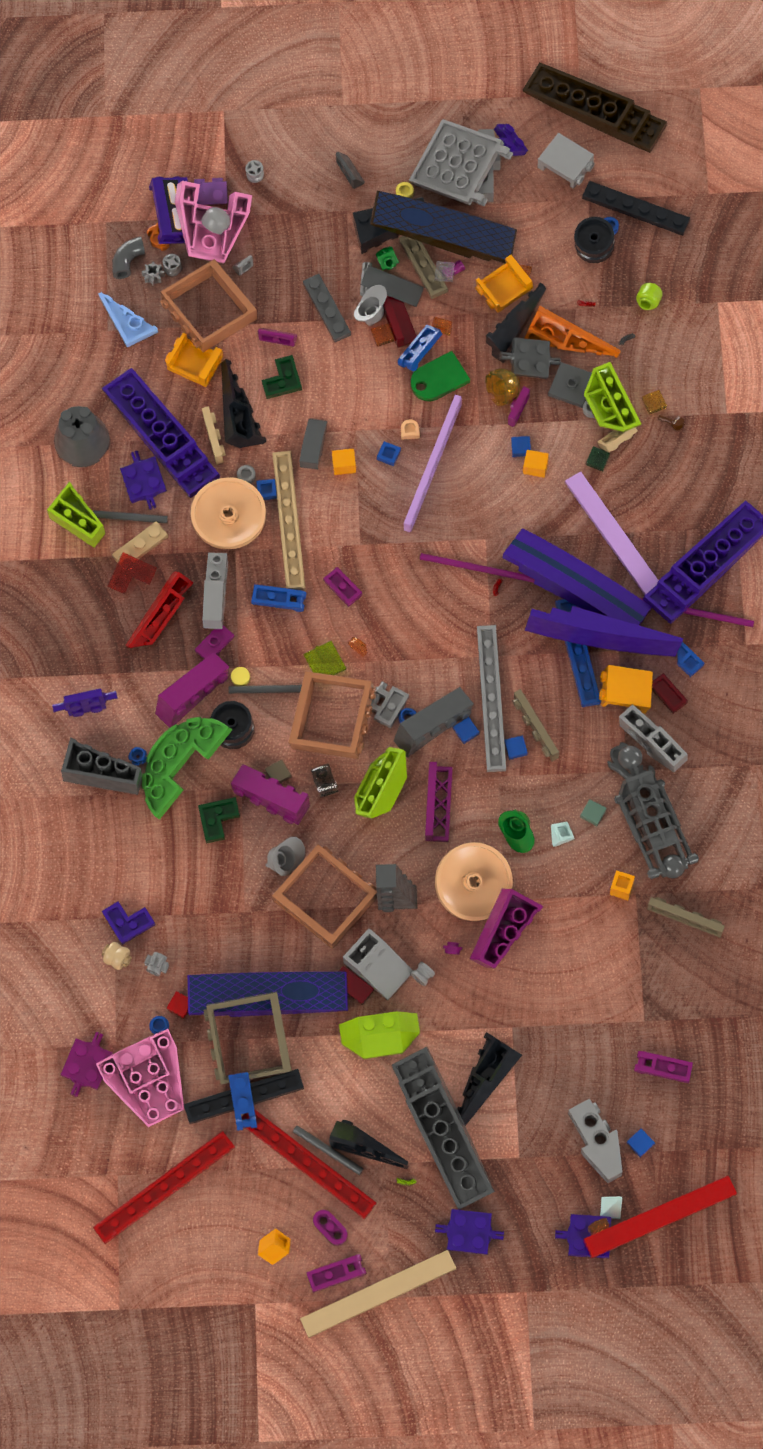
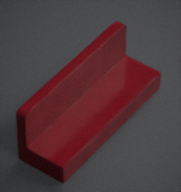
M387 295L383 304L384 314L397 348L409 345L417 335L403 301L388 297Z

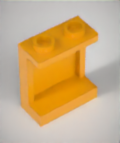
M512 255L505 258L506 263L482 280L479 277L475 279L477 292L480 296H485L487 305L490 309L494 308L497 313L533 289L532 280Z
M182 333L181 337H177L175 340L174 349L167 354L165 362L167 370L207 387L223 359L222 349L215 347L214 350L208 349L203 353L199 347L196 348L193 345L192 340L187 338V334Z
M608 665L600 675L602 689L599 692V700H601V706L605 707L607 704L630 707L633 704L642 713H646L651 708L653 672Z

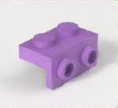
M212 178V182H205V179H194V183L200 184L197 204L228 203L227 181H223V178Z

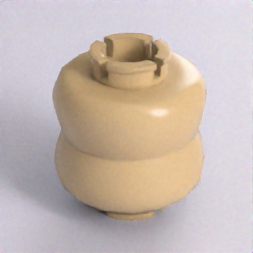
M112 942L110 945L107 944L102 951V956H104L103 962L111 965L116 970H121L123 967L126 968L132 959L130 950L117 942Z

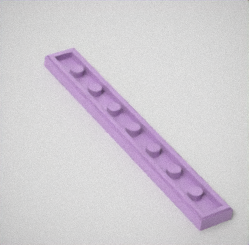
M454 396L404 521V531L411 532L462 406L461 396Z
M582 472L565 480V484L642 593L646 595L657 585L659 580Z

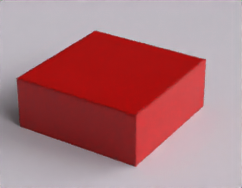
M176 991L166 1009L184 1019L188 1013V997Z

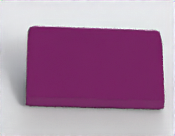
M266 328L258 329L260 341L295 346L297 334Z

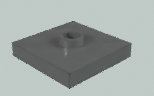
M561 362L548 396L583 408V404L586 401L584 392L592 373Z

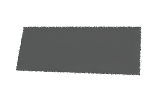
M369 265L360 284L367 288L382 285L386 288L388 296L417 307L424 289L420 285Z

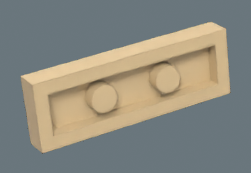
M209 406L202 408V414L216 465L222 464V456H226L223 445H219L218 442L221 436L219 429L214 427V423H217L214 412L210 413Z
M156 521L114 552L112 557L125 570L167 539L168 534Z

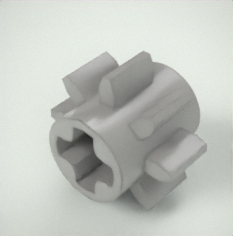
M154 262L149 265L145 264L146 270L142 271L145 283L149 282L152 286L158 282L162 283L161 277L165 276L164 271H162V265H157Z
M154 952L152 956L147 955L144 962L145 966H148L146 971L156 976H160L161 972L166 973L169 967V963L166 962L167 957L158 952Z

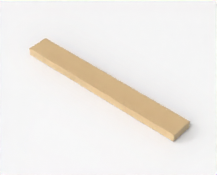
M291 451L273 452L286 588L306 590Z
M446 1250L304 1316L300 1320L308 1338L450 1273L456 1270V1266L449 1251Z

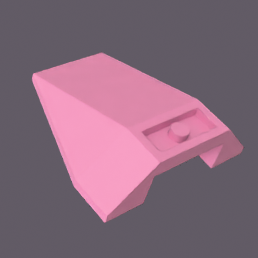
M168 1029L134 1043L96 1063L104 1082L148 1127L184 1110L177 1047Z

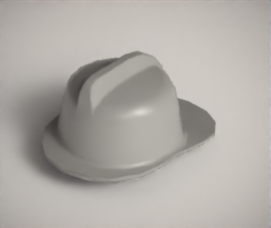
M375 285L365 292L354 311L356 320L364 321L368 326H373L374 323L382 319L384 316L383 304L387 297V290L384 286Z
M289 837L278 846L272 848L268 853L265 866L281 876L290 874L301 864L305 857V847L301 839Z

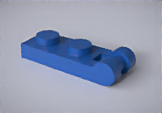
M426 325L399 357L398 365L404 368L407 367L411 371H416L418 363L442 336L441 330Z
M254 584L251 603L252 605L303 612L305 607L303 601L306 599L307 593L302 590ZM291 597L296 598V602H291Z
M249 1073L228 1075L237 1131L243 1130L246 1127H251V1129L257 1128ZM249 1113L250 1119L242 1120L241 1114Z

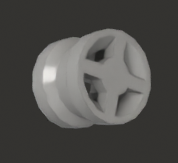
M251 160L246 164L245 169L248 181L252 183L262 181L264 178L262 163L257 160Z
M168 254L163 258L164 272L168 276H177L182 270L179 256Z
M420 962L418 968L410 974L418 983L426 986L428 979L433 978L435 972L427 964Z

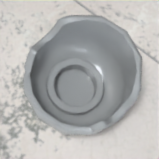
M212 207L205 212L201 221L207 230L212 233L222 234L230 225V216L223 209Z

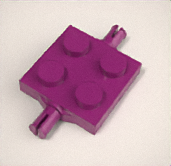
M95 1032L92 1042L75 1039L61 1072L62 1077L70 1079L74 1083L70 1095L78 1097L81 1087H90L98 1090L103 1078L96 1063L113 1054V1052L99 1046L103 1034L100 1033L99 1035V1032Z

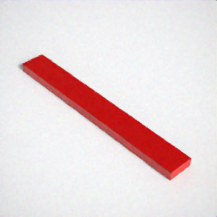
M255 1110L257 1128L251 1129V1127H246L245 1129L365 1220L377 1202ZM244 1113L242 1120L250 1119L249 1113Z
M224 1131L220 1132L96 1224L93 1229L104 1244H107L233 1150L235 1146Z
M726 1176L583 1239V1242L591 1258H594L736 1196L737 1192L729 1176Z

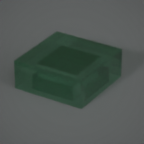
M593 447L586 465L603 472L610 453Z

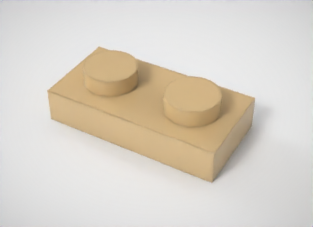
M636 427L625 432L613 430L597 443L601 449L610 452L617 449L618 445L631 439L638 430Z

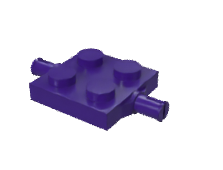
M135 451V454L131 452L134 463L120 468L130 501L135 503L140 500H146L149 509H155L154 497L167 491L156 457L141 460L138 451Z
M100 688L63 696L64 701L52 704L54 712L65 710L68 711L69 716L79 717L87 712H101L103 709H106V702L108 700L118 699L116 691L105 693Z
M451 1209V1218L448 1225H435V1233H447V1250L488 1255V1245L491 1239L503 1240L504 1236H498L504 1235V1231L492 1230V1213Z
M571 1214L568 1231L556 1230L555 1239H567L569 1245L568 1256L591 1257L583 1239L611 1227V1217ZM608 1251V1252H606V1253H604V1254H601V1255H599V1256H597V1257H594V1258H607V1259H609V1252H610V1251Z

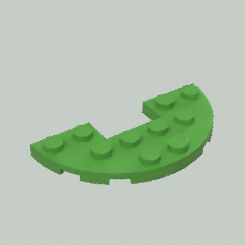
M195 717L186 719V722L179 725H173L155 742L146 759L147 766L145 773L142 775V788L145 791V802L156 818L161 819L184 789L173 780V777L194 751L197 750L203 757L209 760L231 733L232 729L213 718Z

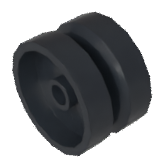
M589 217L577 225L574 233L577 255L588 263H600L611 256L615 243L614 231L607 220L600 217Z
M226 701L219 704L213 710L210 718L218 720L232 729L231 733L222 742V747L239 749L251 741L254 735V722L249 709L244 704L237 701Z

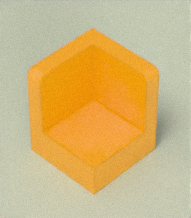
M354 449L332 451L334 475L356 473Z
M527 450L523 474L545 478L549 453Z
M616 870L610 888V895L628 901L635 876Z
M274 1229L260 1239L258 1255L274 1265L289 1254L291 1239L279 1230Z

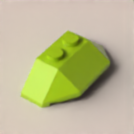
M611 362L593 368L584 397L598 425L622 432L640 426L641 422Z
M388 747L385 753L370 764L354 796L355 812L357 815L375 818L391 811L407 779L406 752L404 750Z
M396 1011L361 1016L339 1024L342 1045L363 1059L403 1054L420 1034L417 1013Z

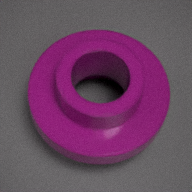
M447 942V946L443 945V948H445L444 953L460 955V950H463V947H459V943Z

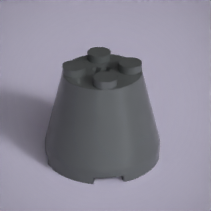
M75 406L61 413L54 434V446L58 456L65 462L72 464L74 467H88L98 463L99 459L109 449L110 436L106 425L88 407Z

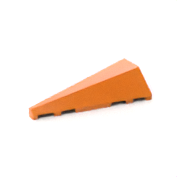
M540 305L524 336V339L550 341V347H556V349L581 353L590 352L596 353V355H610L615 358L620 354L618 348Z

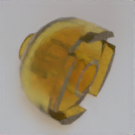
M499 368L490 371V374L486 375L485 384L488 394H493L494 399L491 400L497 406L502 407L517 398L520 390V380L512 371Z

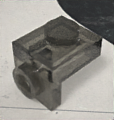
M329 764L311 769L313 781L320 798L338 792Z

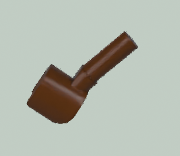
M661 415L658 417V420L669 423L677 431L685 425L683 423L684 419L680 416L675 420Z

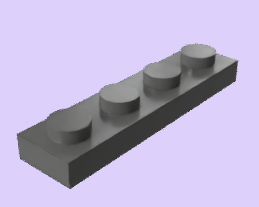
M320 274L304 280L303 285L333 341L336 343L351 336V331Z

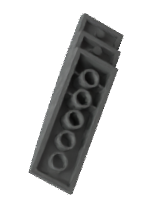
M428 1047L392 1064V1068L406 1098V1103L458 1210L495 1192Z

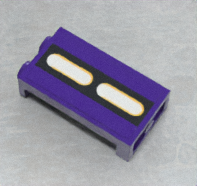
M155 177L150 182L149 190L153 192L160 231L158 235L159 244L185 243L175 206L177 184L181 181L188 182L187 177Z

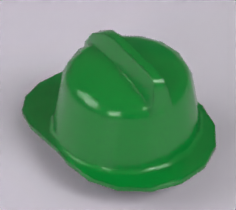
M516 809L503 812L498 819V825L509 846L520 853L530 851L534 846L535 838L530 828L529 817Z

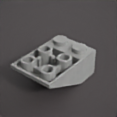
M369 928L343 956V963L386 1000L393 996L413 971L384 940Z

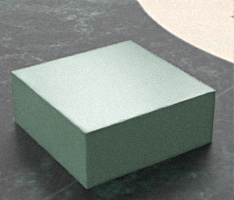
M589 799L580 818L598 826L607 808Z

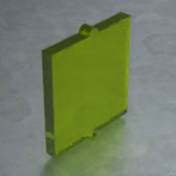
M332 641L316 646L315 649L303 654L314 673L336 675L346 670V666Z

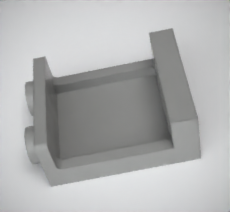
M558 133L538 158L537 168L542 171L548 168L569 181L570 187L574 189L577 184L580 185L586 172H590L595 164L594 154Z

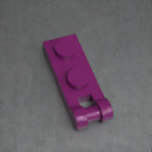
M638 1051V1064L635 1065V1072L689 1084L693 1066L692 1062ZM646 1060L652 1061L651 1067L645 1066Z
M354 1255L306 1272L313 1293L366 1275V1270L361 1264V1255ZM353 1264L355 1270L349 1272L347 1266Z

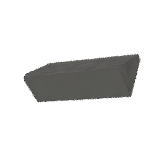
M336 152V163L352 188L355 189L363 185L365 181L350 158L341 152Z

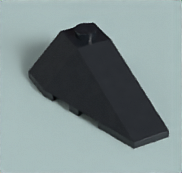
M348 1120L336 1121L329 1137L331 1148L408 1169V1161L354 1126L353 1122Z

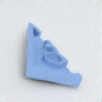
M102 292L98 293L126 347L158 333L156 326L150 325L144 321V318L135 315L133 311L124 305H119L110 296Z

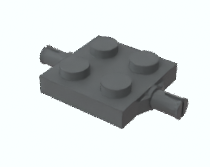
M514 338L512 339L511 352H500L499 354L500 359L510 360L512 366L511 375L547 379L549 378L550 364H561L560 357H551L550 341Z

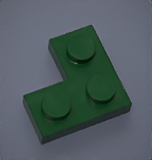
M293 355L275 359L279 376L262 380L266 399L301 391L302 386Z
M236 797L198 805L206 844L225 840L221 821L240 817Z

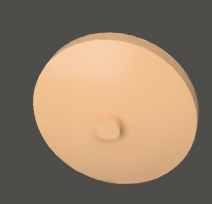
M220 478L208 483L197 493L191 506V520L197 535L210 546L219 549H237L249 544L260 534L266 520V507L262 495L252 484L238 478Z
M466 843L453 848L442 858L435 875L436 893L441 904L452 915L467 921L488 919L501 889H512L513 887L512 872L504 856L495 848L483 843Z

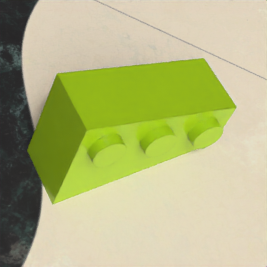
M69 481L47 509L49 518L95 548L105 535L104 526Z

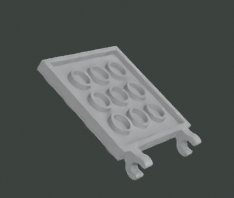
M442 119L409 182L471 205L472 201L481 206H485L488 199L484 198L485 195L477 193L498 154L510 160L513 152H510V148L503 146L504 142L501 139Z

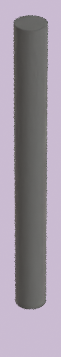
M93 510L97 518L142 522L157 521L158 523L168 522V516Z
M302 685L229 686L228 690L229 694L300 693Z
M296 1126L293 1133L356 1174L360 1175L364 1168L301 1127Z

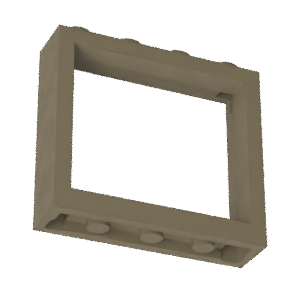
M277 991L206 1005L207 1009L203 1010L205 1022L209 1021L211 1028L207 1029L209 1041H213L214 1048L211 1049L212 1060L217 1061L218 1067L214 1069L216 1080H220L221 1084L230 1082L229 1076L225 1074L214 1010L253 1002L271 1001L282 1065L248 1071L249 1079L291 1071Z

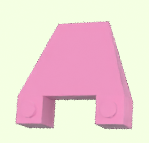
M181 181L177 184L175 206L188 256L209 261L215 259L218 263H224L250 213L252 195L239 192L229 195L228 208L223 210L230 216V225L222 234H216L207 230L201 221L205 212L212 207L197 204L200 184Z

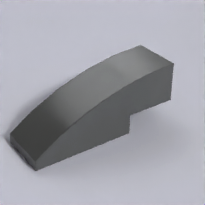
M308 420L299 460L301 468L319 469L327 421Z

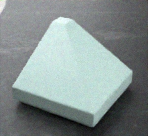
M568 822L551 825L553 847L575 839Z
M601 1197L600 1216L620 1219L622 1197Z

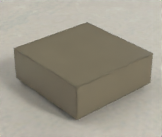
M282 760L265 768L269 778L277 779L280 783L291 778V774Z

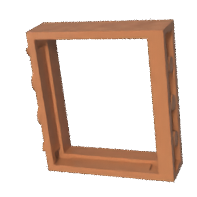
M215 259L160 292L162 307L170 311L172 319L175 322H179L182 331L192 338L193 345L196 348L199 347L203 353L257 320L256 308ZM213 276L242 311L243 315L203 339L172 300Z
M305 671L288 742L291 748L359 759L360 753L364 750L363 737L368 732L367 720L372 715L371 702L376 697V688L372 681ZM315 682L364 690L351 747L302 739Z
M317 844L272 895L273 902L333 949L377 899V889L372 883L364 882L362 876L357 871L348 869L347 864L342 859L333 857V853L324 846L322 848ZM319 855L367 893V896L333 934L329 933L284 896Z

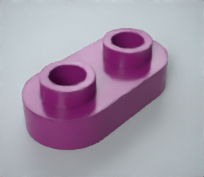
M319 1210L315 1213L313 1223L316 1229L331 1244L336 1246L344 1244L348 1237L346 1228L327 1210ZM322 1218L327 1219V1223L324 1225L320 1223ZM337 1232L341 1233L339 1239L334 1238V1234Z

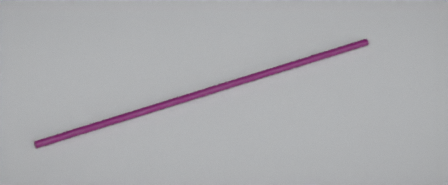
M424 553L420 554V560L533 583L535 580L522 573ZM688 608L684 612L685 614L753 627L754 625L752 620Z

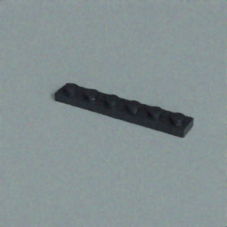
M592 181L588 182L582 195L584 200L682 236L690 222V217Z
M298 1069L250 1083L254 1105L304 1089ZM231 1090L184 1104L189 1124L234 1111Z

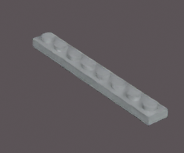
M496 625L477 626L487 772L506 771Z

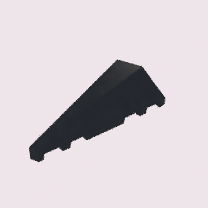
M541 282L534 292L531 291L528 294L529 298L526 302L522 300L506 315L502 323L496 325V330L493 333L489 332L486 335V344L492 347V356L502 363L505 360L499 358L500 352L510 353L512 350V339L520 336L546 291V287Z
M225 359L221 363L225 443L238 448L264 444L266 438L261 436L259 432L260 425L254 421L252 416L254 411L244 389L238 386V376L233 374L230 368L231 361Z
M487 1032L484 1035L486 1039L484 1047L478 1051L480 1056L476 1067L472 1068L464 1089L463 1096L465 1098L463 1104L457 1108L465 1126L522 1056V1054Z

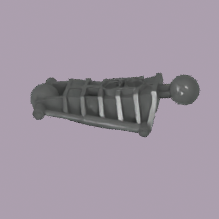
M625 746L620 750L618 760L623 768L630 771L632 777L622 782L619 795L615 796L614 801L620 805L636 843H638L650 869L647 873L648 878L652 880L659 877V875L662 878H678L682 876L685 869L689 868L688 864L697 863L699 857L695 853L692 854L680 828L681 824L664 789V780L660 779L657 781L652 770L642 773L640 768L643 759L641 751L635 746ZM640 790H647L649 797H641ZM627 802H629L632 811H630ZM647 808H654L656 816L648 815ZM659 819H661L664 829L661 828ZM654 822L657 831L650 833L647 824ZM643 842H646L649 851H646ZM681 843L683 844L685 851L688 855L686 856L687 858H685V855L680 845ZM673 845L677 855L669 854L661 860L658 850ZM653 854L658 868H654L649 855Z

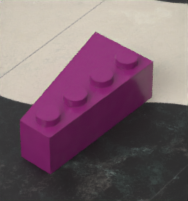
M213 652L158 695L155 714L171 728L219 684L227 680L229 666Z
M242 764L231 782L233 792L240 797L246 796L256 806L262 805L266 807V810L273 815L278 814L282 816L283 820L287 823L299 825L310 807L308 794L302 791L300 795L295 791L294 787L288 785L285 788L277 779H265L266 776L263 773Z
M502 888L470 956V960L485 968L495 969L510 950V946L515 940L519 939L521 932L533 921V917L544 906L513 889Z

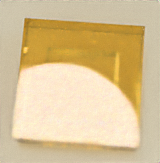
M660 390L642 396V401L649 415L667 407Z

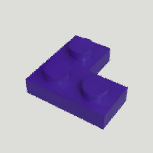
M497 124L494 131L499 136L498 139L504 142L503 146L510 148V152H513L512 156L525 155L528 149L514 132V128L509 124Z
M119 901L102 911V914L122 945L156 925L145 907L129 917Z

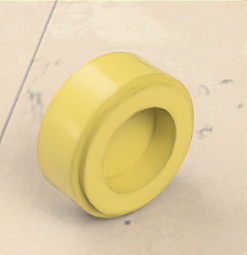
M402 182L396 187V195L412 198L414 188L410 183Z
M244 667L235 668L231 673L232 683L235 686H246L250 681L249 671Z

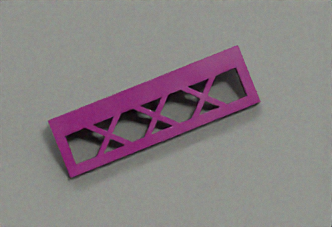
M429 762L425 841L449 842L452 767L437 766V762ZM437 772H448V779L441 783L437 779ZM441 788L447 793V797L442 801L436 797V793ZM439 807L446 811V815L441 820L435 815V811ZM441 825L445 830V837L433 836L434 829Z

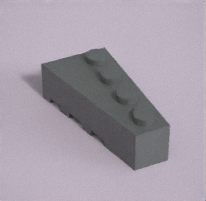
M459 687L401 722L393 741L400 749L406 752V757L408 758L441 733L453 727L458 721L469 717L474 703Z
M70 737L61 770L64 782L135 795L139 794L142 782L140 767L122 759L113 758L108 753L99 752L93 749L92 746L83 745Z
M396 864L376 865L378 910L393 912L394 909H417V886L413 885L411 880H407L406 874H402V870Z

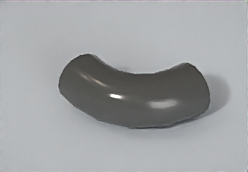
M141 236L124 242L117 249L112 259L114 278L124 279L131 275V261L135 257L145 254Z

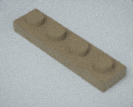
M405 236L400 237L399 242L431 299L447 293L448 288L423 243Z
M519 689L514 692V700L512 701L515 708L523 713V721L532 728V735L536 742L540 741L545 757H549L552 762L559 758L558 749L522 690Z
M651 897L648 903L647 910L719 938L722 936L725 925H722L719 920H709L704 918L701 913L695 911L692 913L688 912L684 907L674 904V906L666 903V900L659 897Z

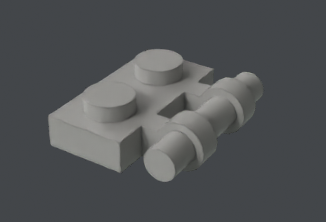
M381 681L380 685L376 687V697L371 702L372 712H376L375 721L391 729L410 696L392 686L389 692L385 689L388 685ZM384 698L385 700L382 705H377L379 699Z

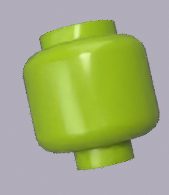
M654 283L643 284L636 296L638 305L644 310L657 308L663 295L662 290Z

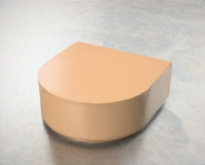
M412 419L405 420L401 425V440L420 438L419 424Z

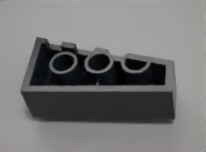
M420 197L416 198V200L424 201V198ZM373 208L353 212V224L361 254L366 253L368 249L374 246L376 248L382 245L383 242L389 239L393 240L399 235L370 225Z

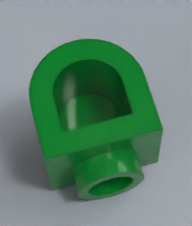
M391 246L385 247L376 253L382 270H390L399 263Z

